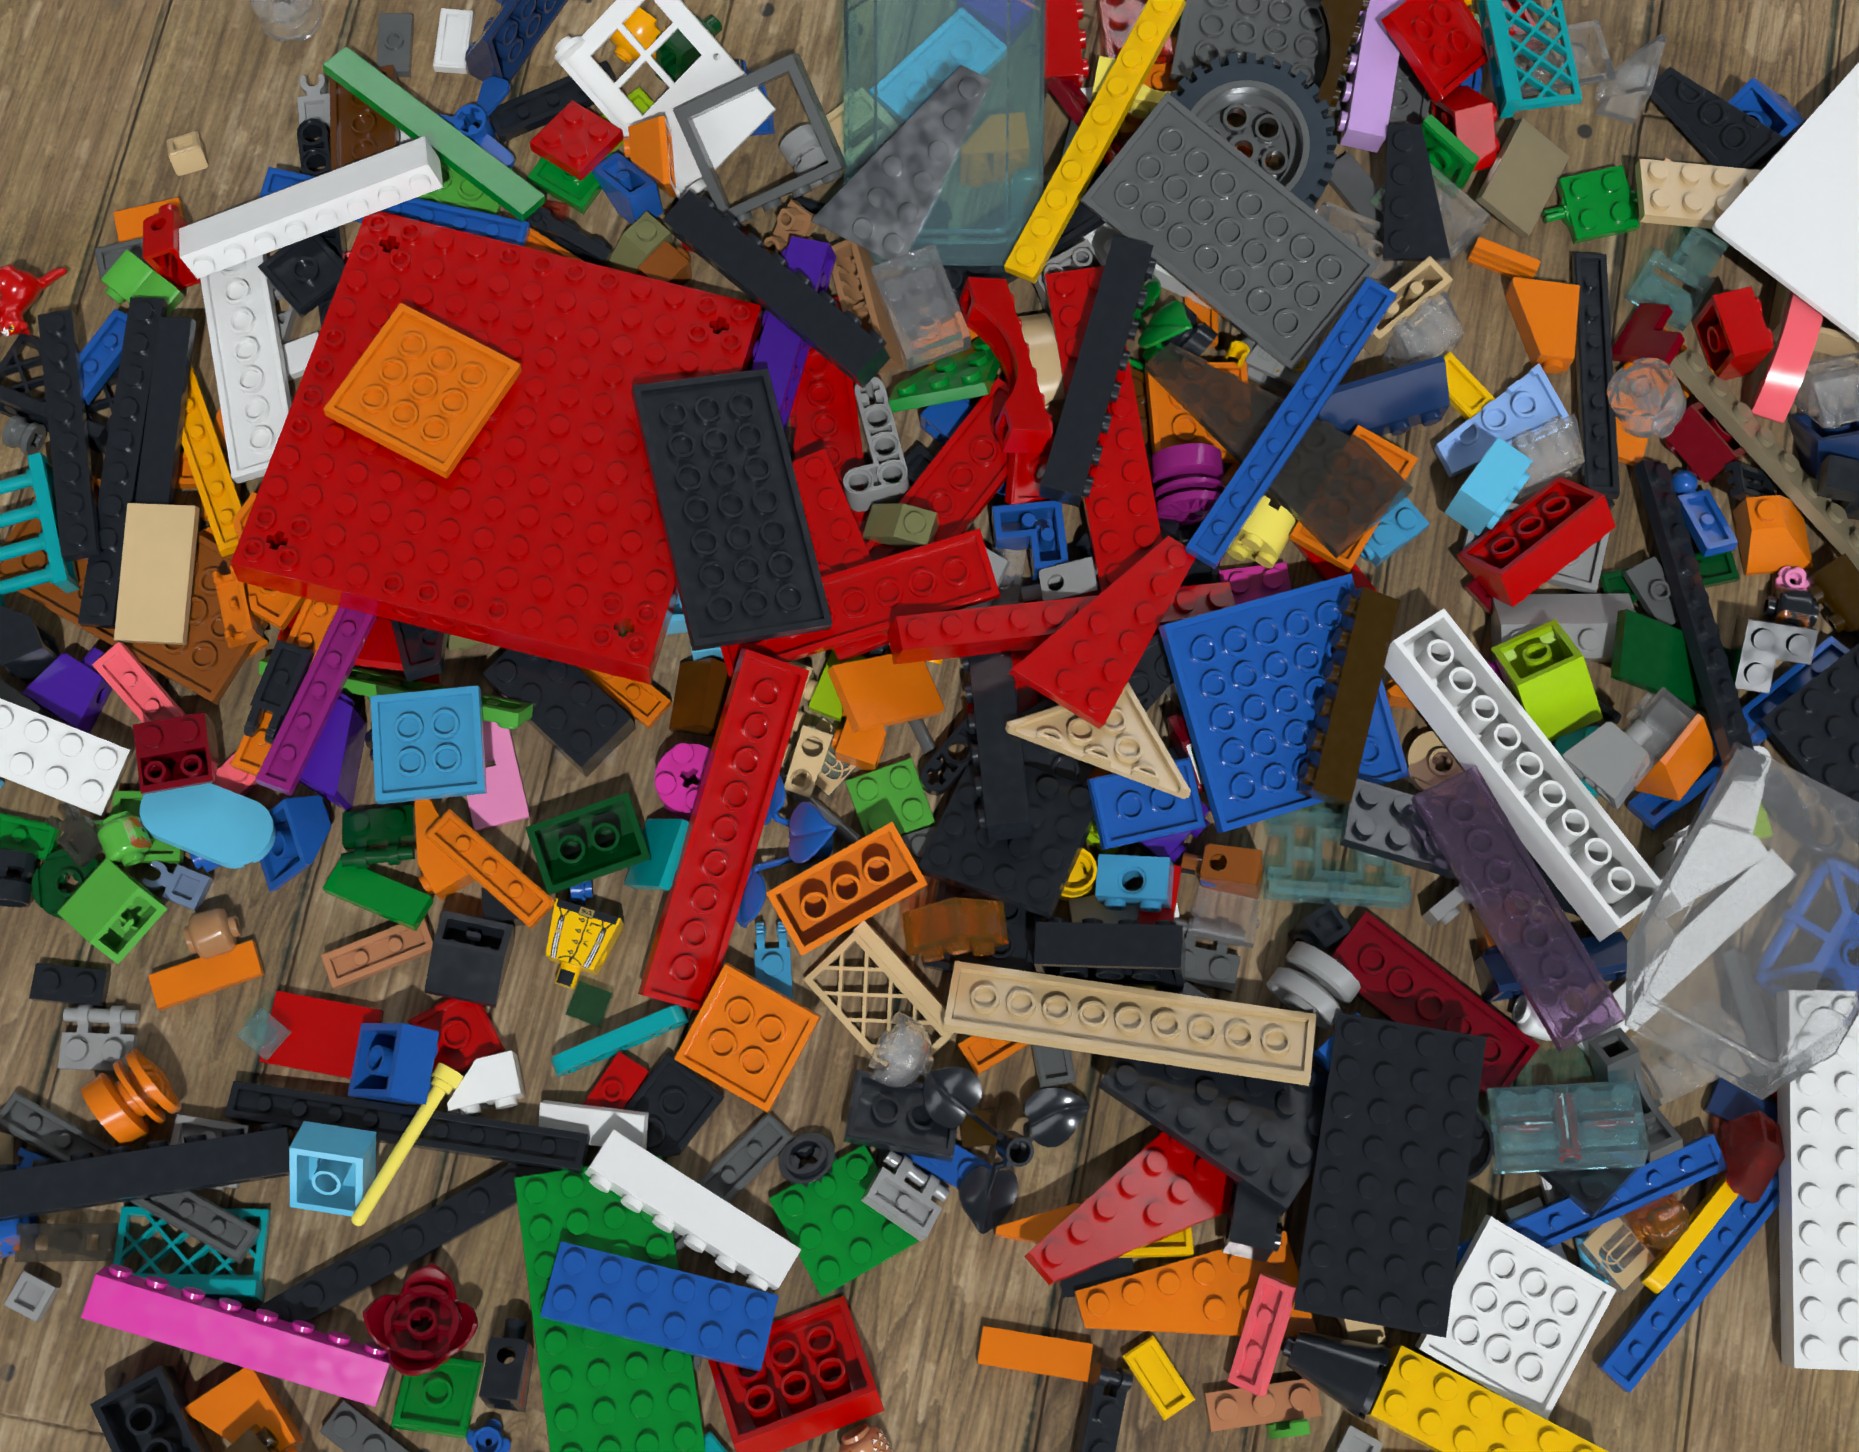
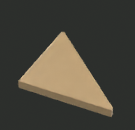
M1127 682L1104 726L1100 729L1061 705L1006 723L1005 729L1007 733L1182 799L1189 798L1191 793L1189 786L1129 682Z

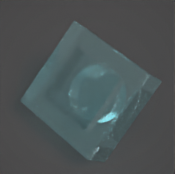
M261 1007L237 1036L263 1059L268 1060L291 1034V1031Z

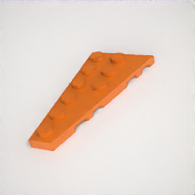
M1282 1231L1278 1252L1273 1251L1266 1262L1222 1253V1249L1077 1290L1074 1293L1085 1329L1241 1336L1260 1274L1270 1275L1297 1287L1299 1273L1286 1231ZM1293 1305L1283 1339H1288L1289 1334L1297 1336L1299 1330L1317 1333L1312 1314L1294 1310Z

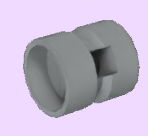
M812 124L796 128L782 140L779 146V151L787 163L794 167V173L797 177L828 163ZM819 180L810 184V187H817L823 184V182Z

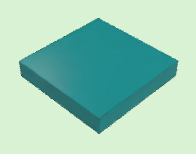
M647 819L643 835L651 860L631 866L624 885L633 889L669 891L678 867L689 822L684 819Z

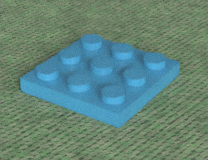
M478 685L370 696L375 801L378 804L487 793L481 689Z

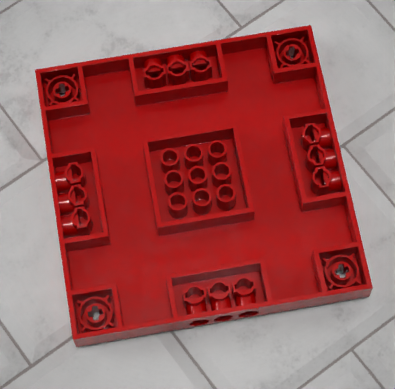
M382 211L365 216L230 564L238 581L651 685L679 593L631 395L632 385L747 371L761 327V305ZM400 303L521 364L522 372L447 479L327 417L324 412L326 404ZM625 631H630V632H627V634L625 635V637H620V636H619V635H623Z

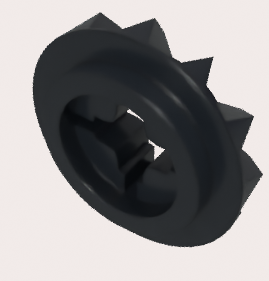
M805 1133L796 1136L783 1147L779 1155L778 1165L783 1178H786L793 1186L798 1183L807 1188L810 1182L818 1181L822 1183V1176L826 1173H833L832 1164L837 1160L832 1142L826 1136L819 1133ZM813 1155L816 1163H807L803 1166L800 1159H810Z

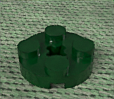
M65 848L51 853L45 858L47 861L42 864L41 868L36 869L32 878V894L35 902L46 913L60 920L64 919L57 911L101 863L94 856L76 848ZM73 875L74 880L78 881V886L73 892L69 893L68 890L61 887L62 884L68 882V876Z

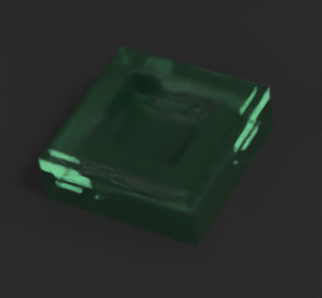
M579 981L566 1015L601 1028L614 994Z

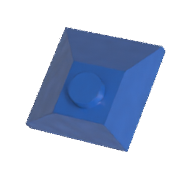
M1755 77L1751 78L1728 101V103L1785 137L1779 145L1752 169H1755L1779 151L1806 121L1786 99Z
M321 795L285 798L269 811L274 821L276 838L269 853L260 860L269 892L278 890L313 863L332 828L329 821V813L324 806Z

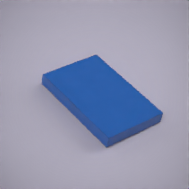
M1191 757L1174 760L1191 790L1189 798L1186 799L1115 773L1087 779L1102 850L1206 827Z

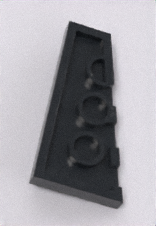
M1672 67L1666 69L1645 89L1647 94L1714 166L1752 169L1785 139L1782 135Z

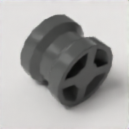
M14 415L9 419L4 428L3 444L10 448L18 447L26 455L38 453L46 438V428L38 422L29 423L24 416Z

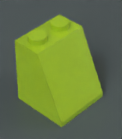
M1556 619L1491 648L1507 688L1550 742H1554L1560 736L1570 734L1603 719L1584 656Z

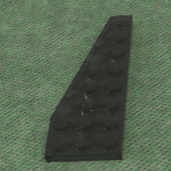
M1171 342L1145 365V370L1240 464L1243 463L1284 402V399L1258 386L1254 388L1238 380V376L1228 371L1224 373L1208 365L1206 360ZM1315 419L1268 489V492L1337 559L1412 492L1413 487L1366 441L1355 435L1351 437L1335 429V425L1325 420L1321 422Z

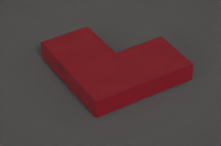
M1640 303L1612 347V360L1670 366L1685 342L1681 332L1662 331L1673 313L1668 304Z

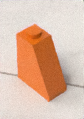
M1513 277L1505 291V298L1532 368L1540 364L1544 372L1558 374L1566 372L1575 357L1580 285Z
M248 1368L241 1369L184 1407L188 1415L231 1443L235 1442L255 1424L260 1429L264 1426L267 1427L279 1441L276 1447L280 1452H298L295 1447L305 1441L264 1373Z

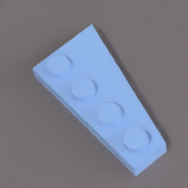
M1537 364L1528 374L1513 383L1494 401L1492 400L1484 406L1479 413L1465 421L1435 446L1434 451L1449 478L1477 466L1498 437L1516 449L1567 426L1571 422V418L1541 365Z

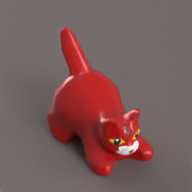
M12 264L0 267V336L2 334L6 337L19 334L30 335L31 332L27 329L28 324L24 320L25 313L37 301L43 289H46L67 273L66 268L52 269L42 277H37L30 272L17 269Z

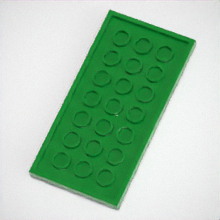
M661 1155L656 1156L657 1158H659V1159L662 1160V1156H661ZM584 1167L583 1173L562 1170L514 1178L549 1451L706 1452L690 1354L540 1318L561 1241L678 1270L673 1230L671 1233L665 1232L652 1223L653 1217L642 1210L640 1213H636L628 1209L621 1203L622 1197L609 1190L608 1193H605L595 1188L589 1182L591 1177L585 1174L588 1167Z

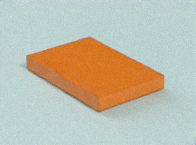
M892 654L832 665L828 670L853 733L936 716L945 710L925 661L893 664Z

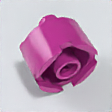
M680 743L668 751L657 765L655 771L657 793L665 809L677 819L690 821L711 751L705 746ZM697 778L698 785L691 784L689 788L686 787L685 782L687 780Z

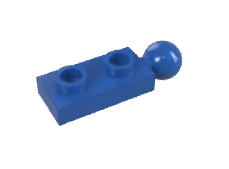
M1679 470L1672 475V482L1681 504L1685 525L1702 556L1707 557L1735 550L1738 540L1709 489L1696 491L1698 480L1689 470Z

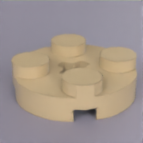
M1428 731L1418 736L1407 751L1405 761L1410 776L1406 778L1419 792L1428 797L1452 799L1463 792L1473 781L1435 731ZM1441 755L1447 758L1446 764L1450 766L1449 771L1443 769L1441 772L1436 770V765L1432 763V759H1438Z

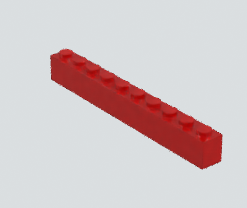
M1230 582L1180 587L1159 626L1234 606L1235 602ZM1098 595L896 616L887 631L893 664L1036 649ZM1159 626L1156 629L1153 636H1156L1160 633Z

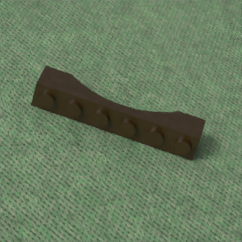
M1320 0L1318 11L1324 24L1327 40V62L1323 80L1319 87L1320 93L1318 98L1320 101L1326 99L1331 107H1336L1342 88L1336 87L1339 76H1346L1352 56L1346 55L1350 43L1356 44L1362 28V24L1357 23L1360 11H1367L1370 0ZM1271 156L1267 167L1280 170L1283 164L1279 157Z

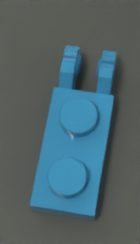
M778 920L776 930L777 937L779 938V948L766 949V926L764 921L756 922L757 949L754 950L756 979L793 999L791 949L788 947L787 930L782 921Z

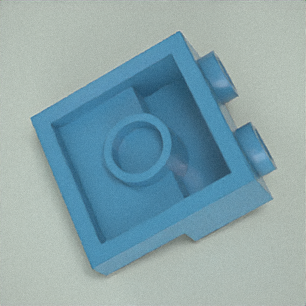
M1401 490L1396 495L1360 554L1365 561H1371L1375 567L1382 564L1430 525L1427 519Z

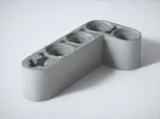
M873 377L864 388H861L858 384L855 386L857 411L871 464L850 469L843 478L844 492L849 506L852 510L858 512L871 510L872 504H898L909 491L907 466L888 402L885 385L879 378ZM869 400H874L875 404L870 405ZM858 488H864L862 491H855Z

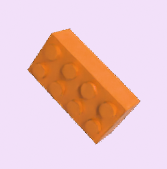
M890 822L766 892L797 950L803 956L928 884L894 823Z

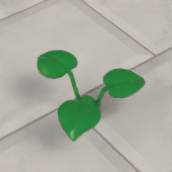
M1153 276L1152 280L1148 279L1143 285V289L1148 290L1143 310L1136 309L1134 316L1144 330L1139 337L1138 344L1146 349L1143 353L1145 363L1143 364L1129 358L1130 365L1141 369L1144 373V368L1149 363H1183L1161 342L1188 329H1192L1185 307L1178 300L1171 301L1153 314L1149 325L1143 318V312L1154 306L1161 291L1159 279Z

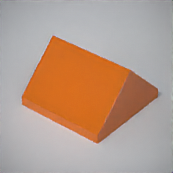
M1697 713L1667 742L1634 786L1636 791L1680 801L1717 755L1704 717Z

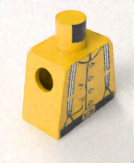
M556 898L546 956L550 961L561 964L554 983L569 989H575L581 971L598 975L623 931L624 923L621 918Z

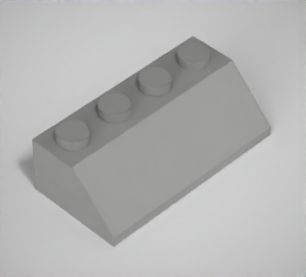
M1629 593L1530 594L1525 600L1514 607L1492 597L1491 643L1492 647H1495L1556 619L1583 654L1586 663H1612L1618 611L1624 609L1636 611ZM1492 654V662H1496Z

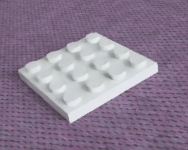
M1485 1215L1455 1271L1446 1338L1421 1333L1415 1347L1496 1394L1547 1420L1616 1289L1493 1217Z

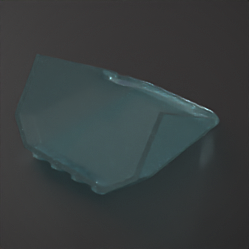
M844 0V159L848 166L844 169V185L960 65L992 80L902 265L1004 266L1044 193L1049 32L1047 0ZM868 250L874 265H897Z

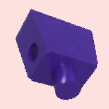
M93 646L81 663L70 655L63 653L23 691V694L70 726L90 733L113 689L92 666L105 653Z

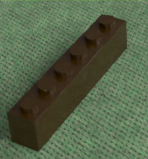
M1365 587L1347 592L1342 599L1339 609L1340 614H1342L1340 624L1331 640V646L1333 647L1331 660L1327 663L1323 672V680L1325 681L1323 692L1315 705V714L1317 715L1315 725L1306 741L1308 748L1306 761L1302 764L1298 773V782L1300 783L1299 794L1333 805L1351 803L1400 604L1399 599Z

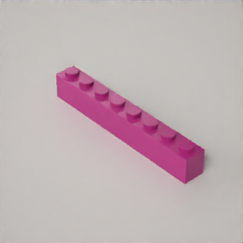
M121 1265L105 1266L95 1274L81 1316L82 1319L376 1407L381 1397L391 1364L388 1352L374 1342H366L365 1345L350 1341L351 1337L342 1332L330 1331L329 1334L316 1331L314 1330L315 1326L306 1321L293 1320L290 1323L278 1319L279 1315L270 1310L257 1309L256 1312L241 1308L242 1303L229 1298H220L219 1301L205 1297L206 1293L193 1287H184L181 1290L168 1286V1280L157 1276H147L146 1279L132 1275L130 1268Z

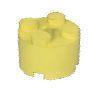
M1264 496L1227 553L1239 561H1245L1248 558L1256 561L1263 567L1273 568L1286 546L1291 532L1296 526V520L1293 515L1283 506H1280L1278 511L1269 506L1268 504L1271 499Z

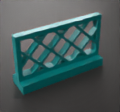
M1477 0L1476 4L1499 118L1513 117L1515 111L1580 104L1583 98L1562 0H1552V6L1548 11L1533 2V0H1516L1522 4L1516 14L1503 6L1502 0ZM1526 8L1542 17L1535 27L1520 18ZM1545 21L1558 28L1559 34L1554 40L1539 30ZM1513 24L1528 33L1522 43L1509 35V29ZM1532 37L1548 46L1541 56L1526 47ZM1551 50L1564 57L1565 63L1560 69L1545 60ZM1519 53L1535 63L1528 72L1515 65V58ZM1538 66L1554 75L1547 86L1531 76ZM1557 79H1560L1570 86L1571 94L1560 95L1552 90L1551 87ZM1528 83L1541 93L1537 98L1523 100L1521 94L1522 86Z
M121 1207L113 1264L124 1266V1260L135 1250H138L147 1263L136 1273H132V1275L145 1279L147 1276L161 1277L169 1281L168 1286L181 1290L184 1287L197 1288L206 1293L205 1297L218 1301L220 1298H229L244 1303H263L265 1288L262 1286L271 1211L269 1209L223 1208L244 1221L247 1219H260L259 1230L261 1233L253 1244L254 1246L257 1243L256 1253L252 1249L249 1250V1253L255 1259L253 1275H237L230 1267L235 1261L230 1258L224 1260L218 1251L207 1245L188 1260L178 1246L190 1235L182 1232L172 1241L162 1229L167 1222L161 1219L156 1222L152 1218L156 1216L140 1207ZM131 1217H146L153 1225L136 1240L129 1233ZM156 1232H159L168 1245L151 1259L141 1248V1245ZM127 1240H129L132 1244L126 1248ZM174 1250L183 1260L184 1264L172 1274H163L157 1264ZM209 1251H212L222 1264L210 1274H200L193 1265ZM153 1268L157 1274H150L147 1272ZM190 1269L194 1274H184V1273H185L187 1270ZM226 1269H227V1270L229 1271V1273L231 1274V1275H220V1274H222Z

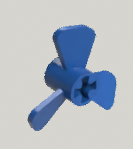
M491 76L483 81L476 105L468 104L462 106L457 110L454 117L442 114L437 115L505 166L511 168L515 164V158L495 140L496 132L488 119L489 115L510 92V85L505 79Z

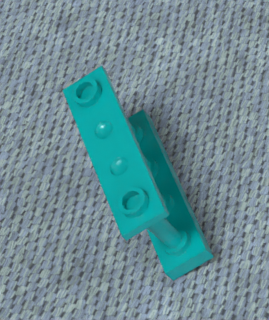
M41 452L27 456L30 468L26 469V473L0 480V495L31 486L36 496V500L33 501L32 505L1 513L0 528L37 518L41 521L43 532H40L38 537L0 547V562L44 550L47 552L49 564H46L45 569L0 581V606L6 607L4 594L47 582L55 584L66 593L80 590L75 562H65L61 557L52 461Z

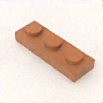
M424 917L417 931L399 924L322 954L321 958L332 988L338 990L431 953L433 937Z
M1306 1379L1269 1384L1266 1396H1257L1242 1388L1203 1393L1210 1432L1322 1416L1317 1387Z

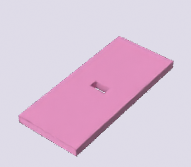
M483 721L485 763L495 761L496 765L486 768L487 793L467 795L473 827L476 832L530 818L510 729L501 728L497 723Z

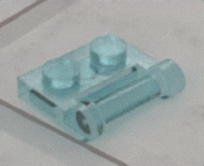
M1656 247L1625 299L1637 306L1640 303L1668 304L1673 313L1667 323L1684 331L1715 280L1707 275L1704 278L1664 256L1665 252ZM1658 267L1695 288V293L1692 295L1653 272L1654 269Z

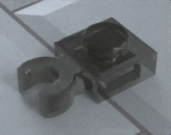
M64 802L61 806L66 811V818L62 821L60 818L51 815L48 818L49 823L52 827L64 832L57 841L75 864L86 867L103 850L97 836L99 828L90 817L84 815L80 817V811L76 806Z

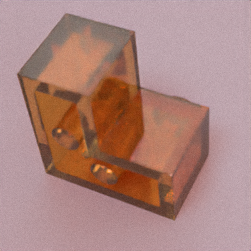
M953 897L902 913L907 955L922 956V961L924 962L944 959V953L947 952L948 954L956 955L973 950L974 956L990 955L995 953V947L1009 944L1004 903L1000 901Z

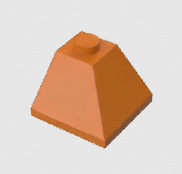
M658 116L629 126V137L623 138L625 157H631L633 165L655 181L656 185L669 197H677L672 133L665 116Z
M1781 495L1747 497L1733 510L1744 576L1778 573L1785 566H1791L1792 568L1800 567L1804 571L1813 569L1802 511L1790 499Z

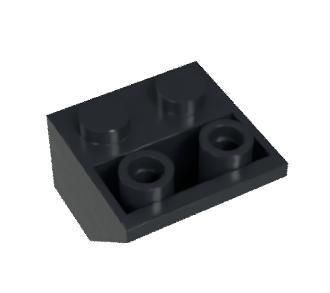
M0 606V667L5 666L11 676H17L26 684H29L61 655L55 638L31 616Z
M443 910L433 940L425 993L496 1008L514 947V925Z

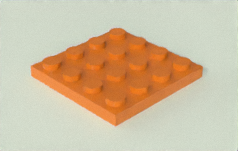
M400 303L326 404L324 412L327 417L447 479L522 372L521 364Z

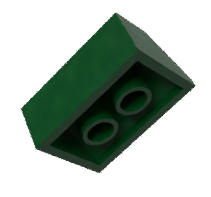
M628 792L525 827L548 895L651 860L641 825Z

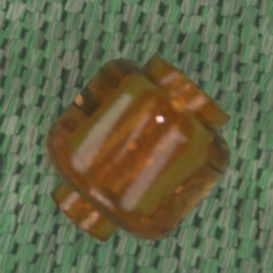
M1665 1196L1636 1209L1632 1228L1635 1236L1644 1246L1656 1250H1664L1674 1245L1689 1229L1688 1220L1690 1216L1684 1204L1675 1201L1669 1196Z

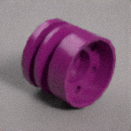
M1187 443L1162 449L1150 459L1152 482L1157 487L1154 492L1158 518L1179 521L1180 525L1202 523L1225 489L1224 483L1220 481L1224 476L1220 449L1203 443Z

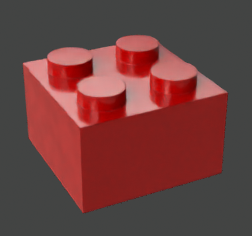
M1751 286L1713 295L1692 323L1707 365L1714 371L1717 377L1723 380L1752 374L1774 347L1772 331L1766 327L1762 317L1761 301L1758 297H1755Z

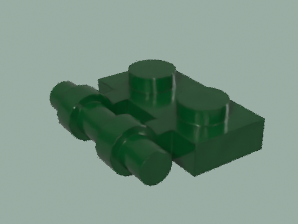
M413 805L342 812L343 847L345 850L355 849L354 852L341 853L342 867L356 866L357 869L369 868L370 864L388 862L389 865H399L403 860L415 859L414 846H402L403 843L416 842L415 809ZM387 845V848L370 850V847Z

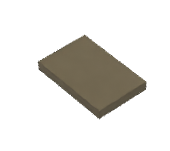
M1524 118L1516 120L1475 200L1521 238L1528 237L1549 199L1569 156Z

